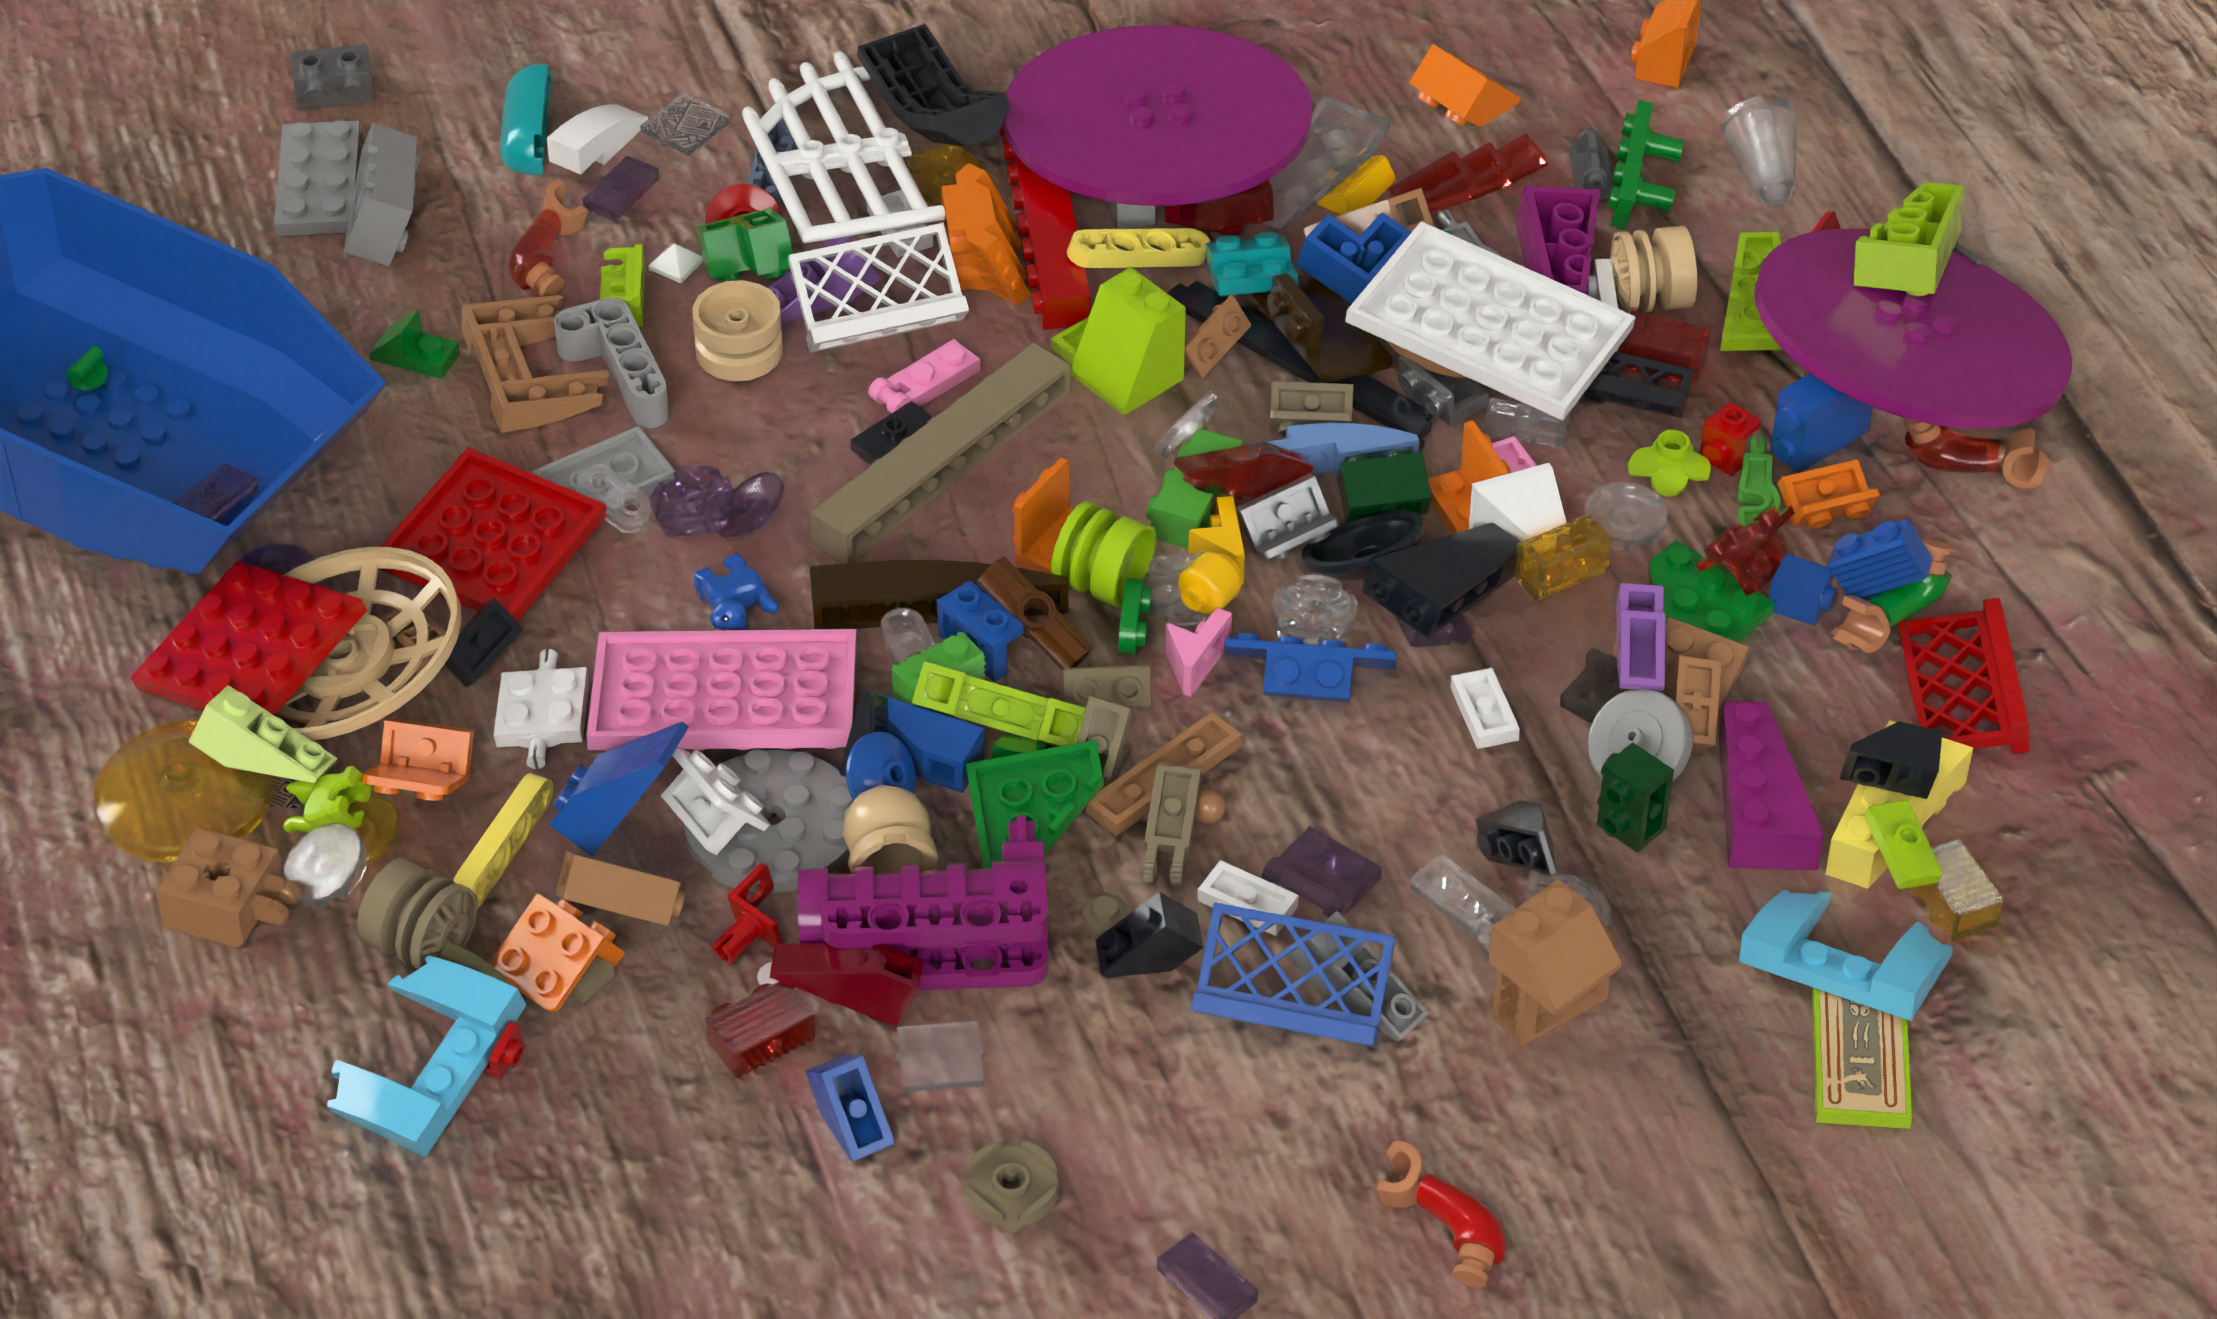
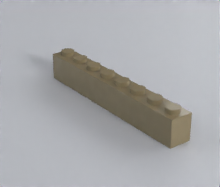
M1032 343L1022 352L1015 354L1009 362L993 374L987 375L980 384L968 393L958 397L951 406L939 415L932 417L926 425L910 437L904 438L897 447L882 458L875 460L868 469L853 480L846 482L839 491L826 501L817 504L809 513L811 543L844 564L854 562L1070 395V364L1036 343Z

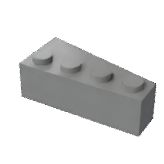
M372 123L361 150L344 248L345 253L390 266L395 252H403L408 237V231L405 228L413 210V195L417 182L415 174L421 156L416 153V136Z

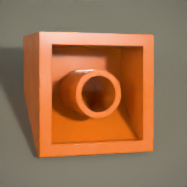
M1664 0L1656 5L1651 19H1644L1640 32L1641 41L1636 40L1634 42L1631 53V63H1636L1635 79L1679 88L1697 44L1702 0Z
M1432 44L1409 81L1410 84L1421 90L1417 96L1418 98L1436 109L1439 104L1447 107L1448 110L1444 115L1463 127L1469 121L1481 128L1516 106L1521 100L1520 96L1469 63L1435 44Z

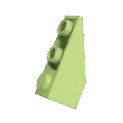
M229 685L206 705L189 739L190 744L225 767L315 783L338 759L324 750L318 743L311 741L287 725L282 719L275 717L251 701L245 694L236 691Z

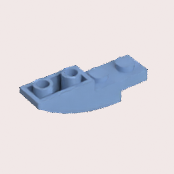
M1315 423L1287 426L1286 439L1251 444L1250 476L1254 485L1300 478L1309 473L1319 475L1334 472L1337 480L1341 462H1346L1348 459L1360 455L1369 456L1370 459L1387 457L1388 454L1399 450L1418 453L1419 438L1416 434L1398 429L1357 423Z

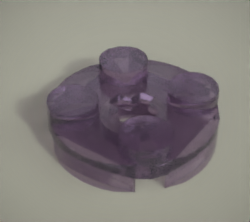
M708 465L682 468L673 473L674 480L668 482L665 486L663 481H661L653 490L650 500L651 509L663 534L668 537L695 535L703 532L708 534L717 533L726 526L725 518L730 515L735 505V493L730 479L727 475L726 477L721 476L719 469ZM696 497H699V498H700V499H698L697 501L692 502V499H693V498H696Z

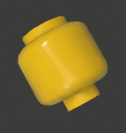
M1204 552L1180 573L1178 578V587L1183 603L1189 609L1204 615H1211L1217 607L1223 609L1239 594L1241 588L1240 570L1234 560L1225 554L1216 552Z

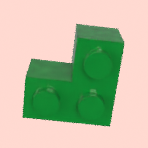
M772 208L695 227L705 271L712 279L718 278L719 282L735 280L742 276V271L750 269L757 276L763 275L764 279H773L787 274L786 269L790 268L788 257L793 254L787 223Z

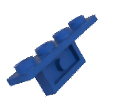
M1236 633L1235 638H1225L1224 643L1225 655L1266 659L1263 695L1350 702L1353 666L1396 669L1397 652L1389 651V647L1386 645L1374 643L1364 644L1363 649L1346 648V643L1337 640H1322L1320 645L1303 644L1302 639L1290 636L1278 637L1277 642L1260 641L1259 635L1251 633Z

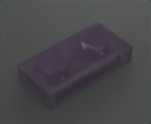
M1193 1232L1157 1258V1270L1212 1319H1236L1258 1302L1259 1290Z

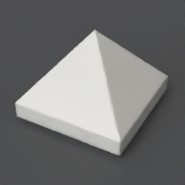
M671 243L648 267L652 272L682 283L703 263V258L690 250Z

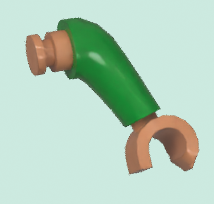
M1922 539L1933 558L1927 579L1874 595L1867 601L1853 595L1844 596L1842 605L1850 608L1851 611L1848 613L1846 620L1840 626L1835 627L1828 635L1834 637L1833 639L1836 643L1854 651L1859 649L1866 653L1876 652L1886 642L1891 631L1890 627L1925 609L1942 597L1952 577L1945 570L1948 561L1944 559V555H1950L1952 547L1941 541Z

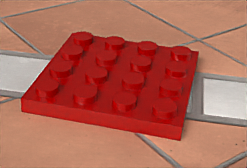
M467 447L380 547L410 550L428 557L439 565L451 579L461 605L479 611L486 602L496 598L518 622L607 517L606 504ZM380 569L422 588L429 583L425 578L407 571Z
M236 561L156 650L146 658L144 663L131 676V679L139 690L204 711L206 705L229 685L236 691L245 694L251 701L272 715H275L367 612V609L361 598Z

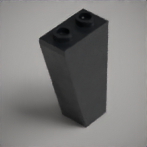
M1493 522L1375 558L1371 563L1362 593L1429 639L1513 578L1526 545Z

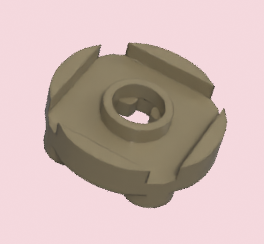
M1003 1141L993 1142L979 1149L967 1162L963 1184L964 1198L967 1205L977 1217L992 1225H998L1004 1232H1019L1025 1225L1042 1219L1050 1212L1058 1199L1059 1182L1056 1164L1044 1149L1033 1143L1019 1141V1146H1003ZM1006 1179L1009 1182H1013L1019 1179L1021 1180L1020 1187L1015 1189L1004 1188L1002 1180Z

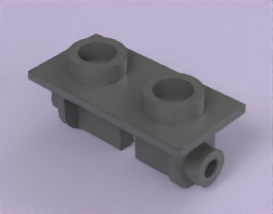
M1586 128L1579 136L1578 146H1569L1574 188L1600 189V199H1608L1613 186L1611 184L1612 174L1607 145H1602V137L1594 128Z

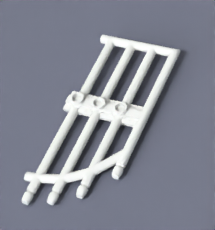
M838 51L834 54V63L839 72L819 78L814 66L810 63H802L800 74L805 84L789 94L780 80L776 78L771 79L768 88L775 104L761 119L752 107L747 106L743 109V120L804 244L945 220L944 206L928 207L902 158L912 156L905 134L899 133L893 128H886L862 82L870 80L869 74L863 66L854 68L849 57L844 52ZM847 86L873 137L861 139L858 135L849 134L827 91ZM813 97L836 143L823 145L820 141L811 140L795 107ZM783 118L798 149L777 153L768 133ZM877 162L881 166H889L912 210L890 213L865 163ZM840 168L843 172L852 173L873 216L853 220L850 218L827 172L828 169ZM802 174L805 178L814 179L835 223L813 226L788 176Z

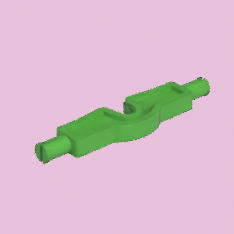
M1753 436L1749 440V453H1744L1737 498L1740 503L1752 505L1740 507L1737 512L1739 557L1745 559L1744 572L1750 578L1753 566L1754 578L1760 577L1763 573L1762 560L1768 559L1770 530L1776 525L1780 510V495L1772 483V455L1766 454L1767 441L1762 436L1759 439V447H1757V436Z

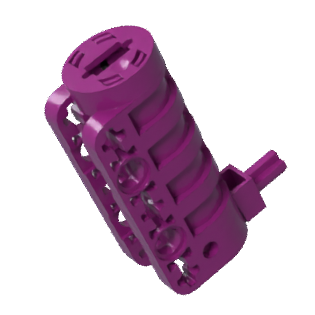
M1025 815L1017 816V821H1010L1008 823L1009 842L1002 843L1003 861L992 862V869H965V863H947V870L920 871L919 864L901 865V872L874 873V866L855 867V873L829 874L828 868L798 869L800 943H827L834 948L840 949L873 948V945L879 944L892 947L923 960L919 990L1037 985L1046 978L1048 973V907L1043 841H1036L1035 822L1026 821ZM977 959H988L994 963L992 968L984 971L973 969L970 966ZM1003 960H1008V968H1003ZM1023 960H1032L1033 965L1023 966ZM956 962H961L962 969L956 970ZM940 963L941 969H932V964Z

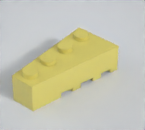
M1889 720L1886 727L1896 722ZM1942 737L1939 772L1927 799L1858 784L1831 839L1825 875L1868 889L1888 868L1864 817L1868 807L1909 800L1921 827H1923V824L1933 814L1937 815L1943 809L1949 796L1954 791L1958 792L1966 784L1973 747Z

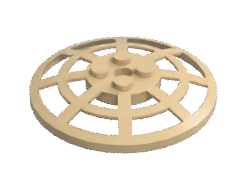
M363 547L344 550L317 558L284 574L315 584L329 577L361 570L358 591L344 594L361 598L367 609V612L276 713L292 721L307 723L304 728L293 729L311 741L329 739L356 731L377 722L402 707L420 693L438 674L450 657L458 639L462 621L461 603L451 579L439 565L428 557L410 550L393 547ZM378 569L407 571L429 581L413 600L396 592L375 590ZM441 592L447 601L451 614L448 629L444 636L429 641V625L422 611ZM372 604L387 605L401 610L386 625L379 618L370 615ZM413 621L417 633L416 645L395 649L393 637ZM434 654L429 663L416 677L400 689L415 673L423 658ZM409 661L403 672L389 686L385 687L378 681L386 673L390 665ZM362 691L370 697L366 701L352 707L334 711L341 698H346ZM307 694L314 698L322 699L315 713L299 711L286 706Z

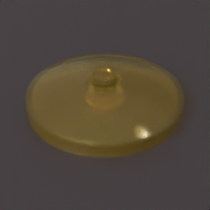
M199 720L177 721L157 726L137 735L121 746L109 758L96 781L94 790L95 808L104 833L117 847L141 859L174 863L196 827L239 839H244L259 825L270 807L274 794L273 775L223 766L189 743V739Z

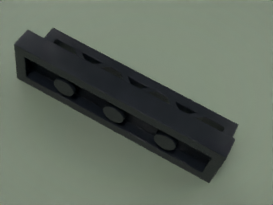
M1615 352L1609 359V362L1617 364L1610 368L1608 363H1606L1604 366L1606 371L1599 373L1582 395L1682 418L1694 376V369ZM1627 366L1638 368L1645 380L1642 382L1616 377L1615 373ZM1646 370L1657 373H1655L1652 376H1649ZM1666 375L1683 378L1680 391L1658 387L1654 383Z

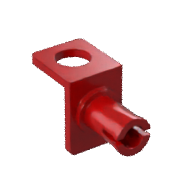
M763 862L759 863L727 896L735 922L717 941L715 940L711 944L713 951L721 960H724L726 956L728 957L725 961L729 965L734 964L736 959L756 938L763 939L774 948L777 943H783L777 923L756 909L774 889L768 866ZM760 880L756 893L750 899H747L750 888Z

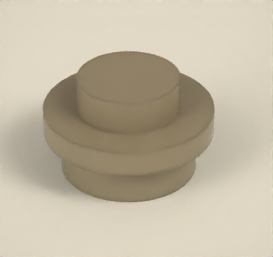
M1111 895L1093 897L1083 907V921L1089 931L1098 937L1128 915L1125 903Z

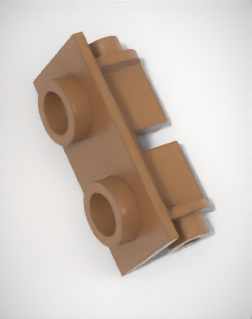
M1230 295L1222 305H1216L1210 317L1185 343L1184 368L1192 365L1202 379L1251 326L1234 295Z

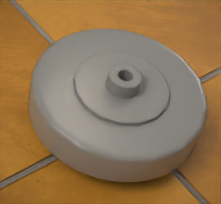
M1630 689L1619 693L1602 706L1591 724L1588 735V753L1591 764L1596 773L1602 778L1601 768L1606 759L1613 753H1620L1629 744L1634 742L1674 769V781L1685 768L1691 755L1693 733L1690 720L1678 703L1659 691L1653 689Z

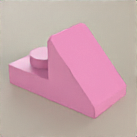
M1217 607L1207 621H1201L1198 624L1195 633L1167 623L1166 655L1184 695L1191 697L1225 652V638H1231V612Z

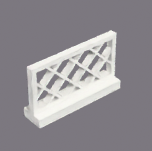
M944 223L791 254L788 257L807 331L806 341L810 353L960 321L969 312L966 296H962ZM936 235L940 252L934 262L913 249L920 238ZM913 240L910 246L903 243L904 241ZM891 244L905 253L896 269L875 258L881 246ZM875 248L871 255L864 251L866 249ZM853 252L867 261L857 278L836 266L843 254ZM836 256L833 263L825 259ZM908 256L929 267L920 284L899 273ZM941 257H942V260H943V264H944L945 269H944L943 267H941L940 265L937 264V263L939 262V260L941 259ZM816 261L828 269L818 286L803 277L800 263ZM870 264L891 276L881 293L861 281ZM932 271L948 279L951 293L936 296L923 287ZM832 272L852 284L842 301L822 289ZM894 279L915 291L909 302L898 304L885 296ZM856 287L877 299L869 311L859 312L846 304ZM806 288L814 292L810 299L808 298ZM918 294H921L926 298L915 301ZM817 295L838 307L831 319L814 321L811 305ZM880 302L888 306L876 309ZM842 310L845 311L846 313L850 314V315L838 317V315L840 314V312H841Z

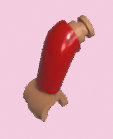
M1393 1141L1389 1148L1384 1149L1386 1156L1395 1173L1399 1176L1405 1175L1406 1177L1396 1183L1379 1180L1376 1190L1381 1204L1397 1208H1406L1418 1204L1419 1207L1442 1222L1452 1232L1454 1237L1453 1247L1459 1253L1457 1257L1459 1265L1454 1267L1452 1273L1454 1279L1470 1287L1482 1288L1486 1286L1488 1280L1486 1273L1491 1271L1493 1264L1502 1262L1505 1256L1506 1239L1503 1226L1493 1212L1476 1198L1434 1174L1429 1173L1427 1175L1419 1151L1413 1145L1404 1141Z

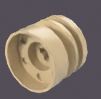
M1684 225L1655 229L1652 243H1650L1649 237L1644 230L1634 231L1632 236L1628 231L1614 233L1611 243L1610 263L1613 271L1618 308L1629 314L1637 313L1638 308L1642 313L1652 312L1656 297L1663 311L1693 307L1697 294L1696 256L1690 233Z

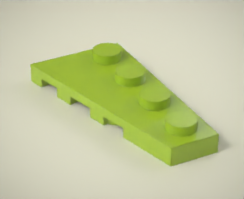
M1740 232L1720 351L1783 350L1762 322L1754 296L1755 283L1763 261L1773 249L1781 244L1779 232Z

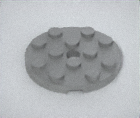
M755 749L747 754L729 759L722 764L729 767L740 778L737 786L741 791L746 790L760 801L764 807L760 813L765 819L772 817V813H776L777 817L782 819L780 823L770 825L765 831H762L746 822L718 855L707 851L684 824L685 841L691 857L695 863L699 861L705 868L711 871L712 878L719 883L735 889L759 863L763 862L768 866L774 889L770 894L798 891V869L828 868V871L835 867L839 870L848 861L850 853L846 847L842 832L845 811L853 803V799L847 786L846 777L841 776L839 770L828 762L803 751ZM760 880L753 884L749 890L750 893H756Z

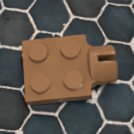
M1669 617L1665 624V674L1666 667L1679 655L1722 661L1718 723L1722 714L1723 701H1728L1749 656V646ZM1617 639L1614 642L1610 658L1612 661L1611 667L1615 671H1618Z

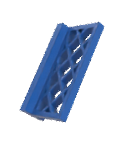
M1214 902L1197 992H1194L1191 1010L1203 1014L1377 1047L1380 1032L1379 1024L1396 937ZM1223 914L1241 917L1251 931L1249 935L1230 948L1219 933ZM1249 919L1264 921L1266 923L1260 926L1259 928L1255 929V927ZM1275 924L1285 925L1296 942L1274 956L1260 934ZM1295 928L1311 930V932L1301 938ZM1321 932L1331 934L1341 948V951L1319 965L1305 943ZM1339 936L1357 940L1346 947ZM1255 938L1269 960L1247 975L1233 953ZM1365 941L1384 944L1381 963L1364 974L1350 952ZM1217 942H1219L1224 952L1215 957ZM1301 947L1314 969L1292 983L1278 961ZM1343 956H1346L1360 977L1337 992L1323 970ZM1229 957L1242 979L1227 989L1209 986L1213 966ZM1273 965L1287 985V988L1272 998L1261 996L1251 980ZM1378 973L1375 989L1368 979ZM1319 974L1333 996L1317 1007L1307 1005L1296 988ZM1363 982L1374 997L1370 1017L1351 1013L1341 998ZM1247 984L1253 994L1236 990ZM1291 992L1298 1003L1280 999ZM1337 1001L1344 1012L1327 1009L1326 1007Z

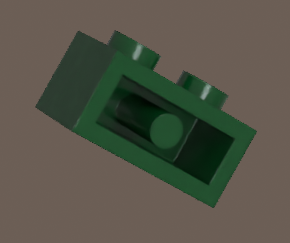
M1399 450L1388 454L1387 457L1372 459L1369 456L1360 455L1340 464L1337 482L1345 521L1389 510H1407L1416 512L1419 515L1428 513L1432 495L1423 452L1411 453L1407 450Z
M1634 742L1629 744L1620 753L1611 754L1601 768V775L1603 776L1601 793L1597 800L1599 805L1597 826L1602 828L1607 835L1618 839L1635 852L1641 851L1666 830L1674 769Z

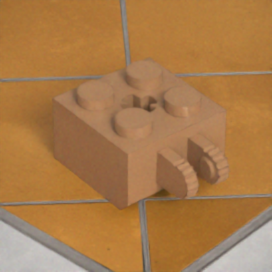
M196 827L155 891L163 927L234 947H239L245 943L258 920L267 923L272 922L274 925L284 924L289 917L290 911L282 903L296 904L302 896V891L297 886L298 884H295L294 881H289V879H284L278 849Z

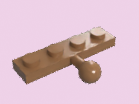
M1211 711L1100 790L1086 806V813L1117 837L1149 814L1157 763L1201 768V774L1203 775L1242 747V734ZM1199 789L1195 819L1203 824H1213L1219 821L1225 813L1226 805L1224 798L1213 789Z

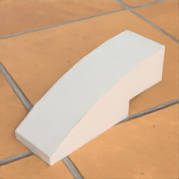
M618 104L602 105L584 111L562 124L547 137L549 162L578 174H582L594 161L605 165L648 124V117Z

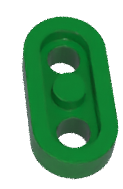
M1126 577L1119 629V654L1136 655L1138 647H1146L1148 624L1145 621H1141L1142 613H1150L1152 588L1144 587L1143 578Z

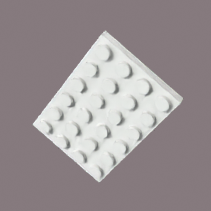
M1421 221L1347 309L1345 322L1563 421L1631 332L1636 317Z

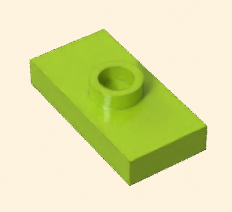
M1909 800L1869 806L1864 817L1898 889L1938 883L1943 876V872Z

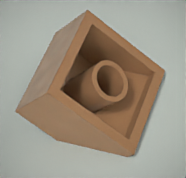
M1559 879L1492 926L1489 963L1554 1016H1557L1621 968L1622 962L1592 905Z

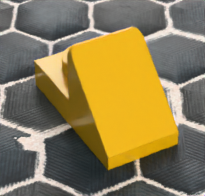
M1233 496L1217 497L1216 514L1209 515V528L1191 529L1189 531L1188 557L1193 562L1204 552L1225 554L1237 564L1240 570L1241 585H1244L1245 553Z

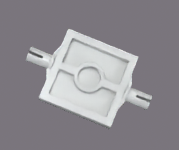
M546 649L540 652L539 669L502 672L493 735L497 747L520 746L528 748L526 764L532 769H536V764H538L539 769L545 766L546 749L548 747L561 743L583 742L590 682L587 667L556 669L558 654L552 649L548 650V656Z

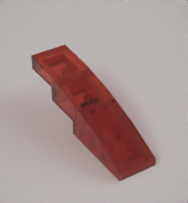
M1525 133L1499 149H1496L1489 142L1461 159L1455 151H1452L1389 187L1388 192L1391 197H1395L1422 188L1429 212L1468 202L1504 188L1548 166L1544 153L1530 136Z

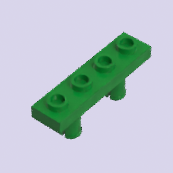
M1639 99L1634 113L1627 112L1623 121L1621 135L1627 136V138L1622 137L1620 140L1616 159L1622 160V162L1617 161L1611 184L1618 186H1612L1606 207L1613 210L1610 226L1624 230L1635 204L1656 208L1669 213L1676 189L1642 180L1643 177L1640 176L1644 155H1649L1678 164L1684 145V139H1677L1651 131L1652 128L1649 127L1653 103Z

